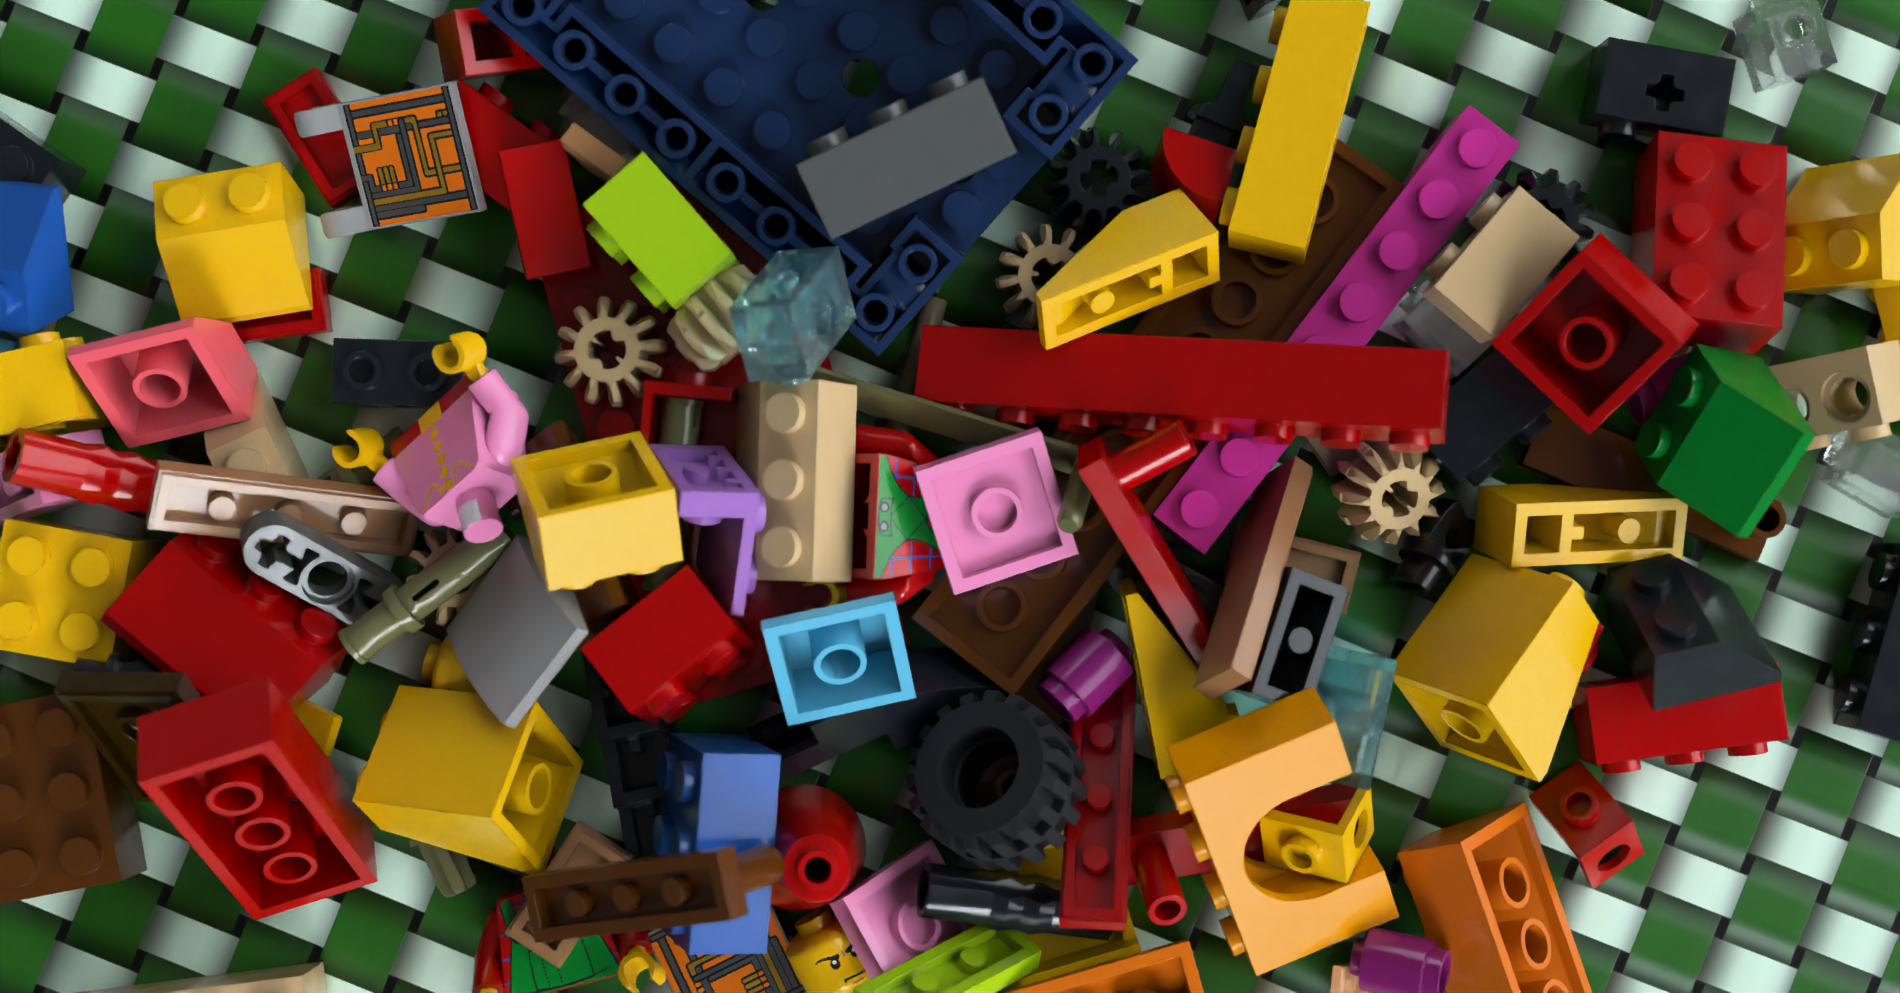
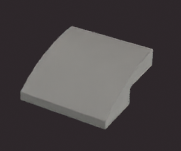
M518 534L446 629L457 659L477 693L503 725L514 729L589 633L575 592L564 588L548 590L534 560L529 539Z

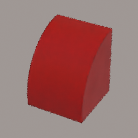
M1165 127L1151 163V183L1156 197L1180 188L1213 225L1223 204L1235 164L1237 150Z

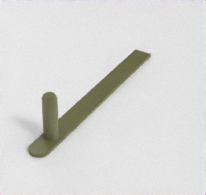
M770 352L765 380L820 379L857 385L858 410L976 446L1026 431L1025 429ZM1042 435L1052 468L1070 474L1058 512L1057 523L1062 531L1074 533L1083 525L1091 497V492L1078 473V447L1080 446Z

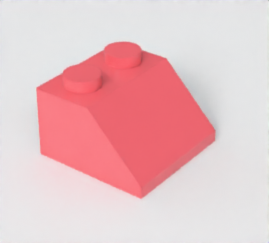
M193 317L70 347L67 357L128 449L250 420L258 368L231 322Z

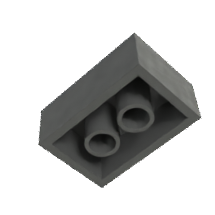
M961 70L927 86L932 99L908 109L904 98L868 114L866 119L871 128L849 138L843 126L804 145L810 157L802 160L796 167L831 240L1017 153L982 76L969 81L964 70Z

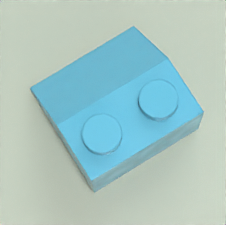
M893 592L761 621L764 640L788 726L916 698Z

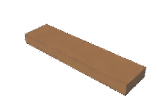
M1297 456L1267 473L1254 490L1193 685L1194 689L1210 699L1218 697L1252 679L1313 475V467Z
M158 459L146 514L147 529L240 539L241 528L250 517L262 511L277 510L294 517L354 552L409 557L410 552L413 550L420 522L418 517L402 507L379 486ZM280 534L273 541H267L263 538L259 540L262 542L284 544L283 537Z

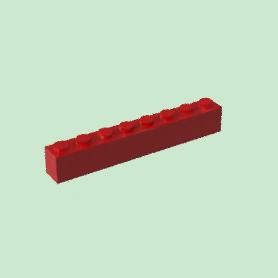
M922 325L914 396L985 418H992L995 421L1025 430L1032 429L1034 421L1058 422L1060 430L1081 434L1097 432V425L1123 426L1122 432L1125 434L1145 437L1176 419H1180L1191 438L1204 441H1223L1227 439V432L1254 433V441L1272 445L1292 444L1294 436L1320 437L1321 445L1332 448L1354 449L1361 446V440L1388 441V448L1391 450L1420 453L1429 450V443L1445 444L1451 366L1449 350L1089 333L1046 350L1040 343L1039 330Z

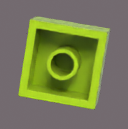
M644 152L640 153L582 204L595 219L586 229L621 266L629 259L637 266L639 270L630 279L663 314L672 307L675 310L680 309L686 304L689 297L696 294L721 271H727L731 266L741 265L729 248Z

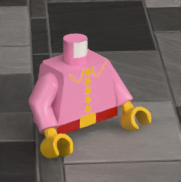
M464 331L450 335L452 343L447 342L434 346L432 357L438 369L445 374H455L464 371L466 375L390 445L393 456L390 460L383 455L384 442L380 433L372 428L365 427L346 430L347 434L358 443L359 453L352 446L342 444L333 446L332 456L336 463L344 468L351 469L367 466L376 474L372 481L402 507L426 524L435 527L444 525L463 531L465 539L469 542L485 543L495 539L502 533L503 523L499 509L517 494L509 458L526 455L525 441L529 415L526 408L520 402L517 392L510 389L495 368L488 371L483 364L487 355L484 339L477 333Z

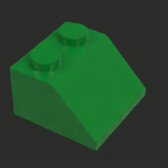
M1695 343L1682 366L1673 374L1667 391L1650 419L1642 425L1633 446L1656 485L1735 536L1749 538L1816 435L1762 357Z

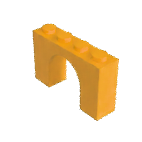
M1314 686L1166 747L1175 773L1164 777L1178 813L1182 814L1190 811L1194 822L1184 825L1183 829L1197 862L1200 863L1208 859L1211 870L1202 873L1201 876L1216 910L1226 907L1229 913L1228 917L1219 920L1221 929L1233 956L1245 952L1256 976L1400 917L1385 871L1369 844L1365 848L1347 883L1300 873L1295 870L1257 861L1244 855L1245 845L1251 831L1267 812L1290 798L1352 773L1336 722Z

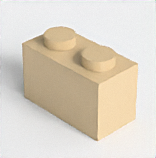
M1520 186L1502 198L1495 192L1490 194L1467 221L1475 228L1474 232L1460 248L1453 242H1450L1425 271L1433 280L1421 294L1480 344L1494 339L1580 238V236Z

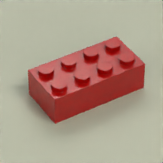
M269 676L241 683L226 690L137 717L138 784L254 920L378 881L372 820L352 801L354 793Z

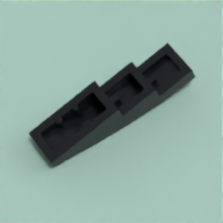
M582 651L597 742L603 745L613 808L619 811L625 850L634 855L632 859L659 856L660 854H656L653 847V825L655 817L663 815L665 790L660 789L658 785L657 764L660 752L668 750L669 725L663 719L656 724H652L628 712Z

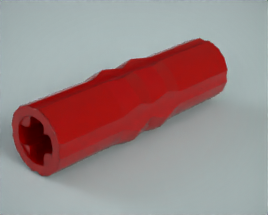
M19 427L15 429L7 443L2 462V478L7 483L72 497L86 504H102L117 511L147 514L157 460L146 458L136 452L116 451L104 444L83 443Z

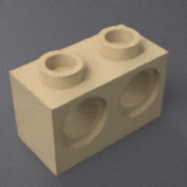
M1898 339L1768 366L1797 409L1798 393L1806 402L1807 413L1803 418L1816 435L1806 451L1831 446L1829 434L1848 431L1850 443L1892 435L1889 423L1900 420V346ZM1857 381L1862 383L1867 393L1865 407L1858 401L1856 396Z

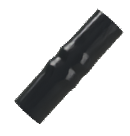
M925 863L920 873L916 903L919 918L983 925L997 931L1014 929L1028 935L1049 933L1109 940L1114 930L1060 928L1061 880L1052 879L1038 873L1021 875L1005 869L989 871L934 863Z

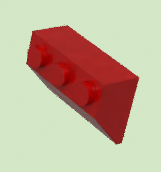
M180 533L164 546L106 610L100 620L162 672L185 673L201 697L232 688L241 683L269 676L293 711L329 682L348 652L338 636V632L345 627L347 628V626L332 614L252 572L244 561L240 539Z

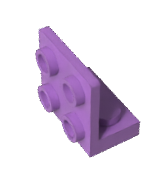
M648 444L675 488L678 517L690 523L701 525L696 558L698 571L728 615L743 616L746 595L754 592L757 583V564L752 553L755 532L760 533L763 530L766 520V503L763 494L757 489L724 446Z

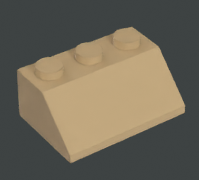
M820 379L758 380L738 385L736 462L763 494L766 503L765 525L760 533L755 532L752 553L757 564V580L852 582L857 385Z

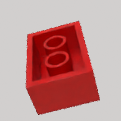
M1658 131L1635 161L1630 261L1699 324L1683 346L1693 347L1695 343L1740 353L1756 354L1783 329L1787 146Z

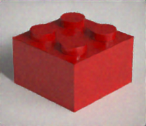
M1600 233L1567 264L1491 344L1581 429L1590 435L1689 339L1699 324Z
M687 564L580 649L628 712L652 724H656L661 719L668 724L680 718L696 704L698 699L694 693L711 679L715 678L718 683H721L742 669L749 661L745 653L756 643L735 616L728 615L706 581Z

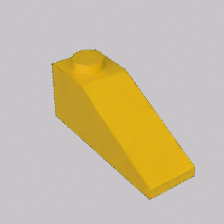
M1180 188L1122 210L1035 293L1040 343L1046 350H1049L1220 281L1218 230Z
M1548 484L1482 485L1478 487L1473 548L1509 567L1635 562L1666 554H1672L1682 559L1688 505L1670 493Z
M1131 577L1118 579L1152 760L1160 779H1164V777L1175 773L1166 750L1167 746L1239 717L1235 702L1226 704L1221 695L1210 699L1193 688L1199 667L1188 649Z

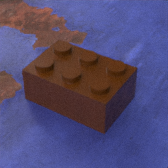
M55 694L0 705V904L118 882L146 871L147 865L133 794L58 696Z

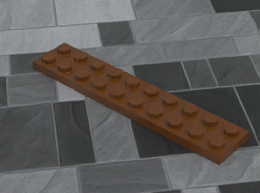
M1337 138L1304 265L1228 247L1229 226L1219 224L1218 220L1214 227L1218 230L1220 281L1149 309L1130 335L1286 342L1405 185ZM1097 425V432L1090 434L1066 432L1058 428L1051 436L1054 439L1082 446L1101 435L1111 454L1143 437L1125 434L1122 432L1123 426ZM1192 438L1197 450L1196 455L1133 488L1152 520L1154 519V512L1209 441ZM1053 469L1061 498L1063 499L1070 474ZM1091 494L1083 525L1073 533L1079 554L954 595L947 574H945L913 615L912 619L1006 692L1019 695L1128 552Z

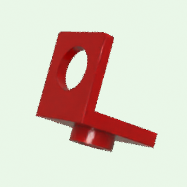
M672 371L671 382L644 380L640 432L647 444H657L662 396L701 400L704 402L737 404L738 391L729 387L710 386L711 374Z
M1577 761L1530 794L1529 798L1533 806L1576 855L1585 879L1593 889L1644 854L1633 820L1581 761ZM1619 845H1623L1618 854L1612 859L1599 864L1606 853Z

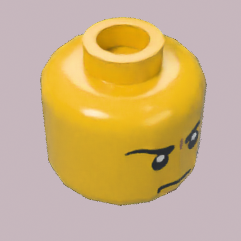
M828 906L810 911L794 924L798 934L792 938L787 946L786 955L807 993H853V988L870 980L837 917Z

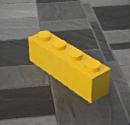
M1290 0L1288 7L1277 5L1268 38V43L1278 45L1272 67L1260 66L1252 96V103L1262 105L1256 128L1244 126L1237 149L1235 163L1245 165L1239 188L1227 187L1220 212L1219 224L1229 226L1228 247L1304 265L1365 37L1371 2L1364 0Z

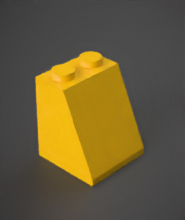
M1471 553L1387 672L1440 746L1541 782L1550 766L1599 621L1584 599L1585 592L1583 588L1569 576L1559 572H1552L1550 575L1526 569L1525 567H1509L1498 560Z
M399 685L390 709L382 717L380 733L369 760L358 775L356 791L352 801L381 830L531 875L545 871L584 761L537 701H535L514 729L503 725L478 693Z

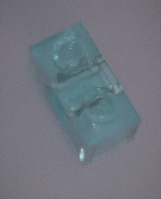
M838 246L778 251L728 309L749 382L775 380L778 385L782 386L796 385L810 379L857 318Z

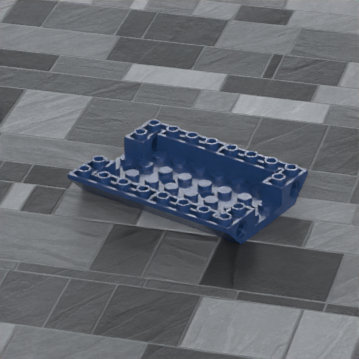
M484 0L477 8L878 356L964 260V254L1038 169L1047 159L1052 160L1138 62V59L1073 0H779L776 6L764 11L751 6L748 0ZM854 59H868L879 70V86L869 96H855L846 89L843 83L844 69ZM961 70H964L969 81L982 76L1017 153L975 172L967 180L955 181L831 240L796 167L802 160L810 157L804 145L843 126L849 138L871 128L866 119L868 114L904 98L908 109L932 99L927 86Z

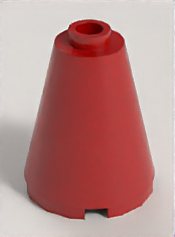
M807 784L785 785L779 788L774 847L782 855L784 874L777 883L771 886L770 904L796 912L816 910L829 906L830 902L850 890L858 879L866 855L864 829L852 806L833 790ZM817 857L813 862L806 865L810 859Z

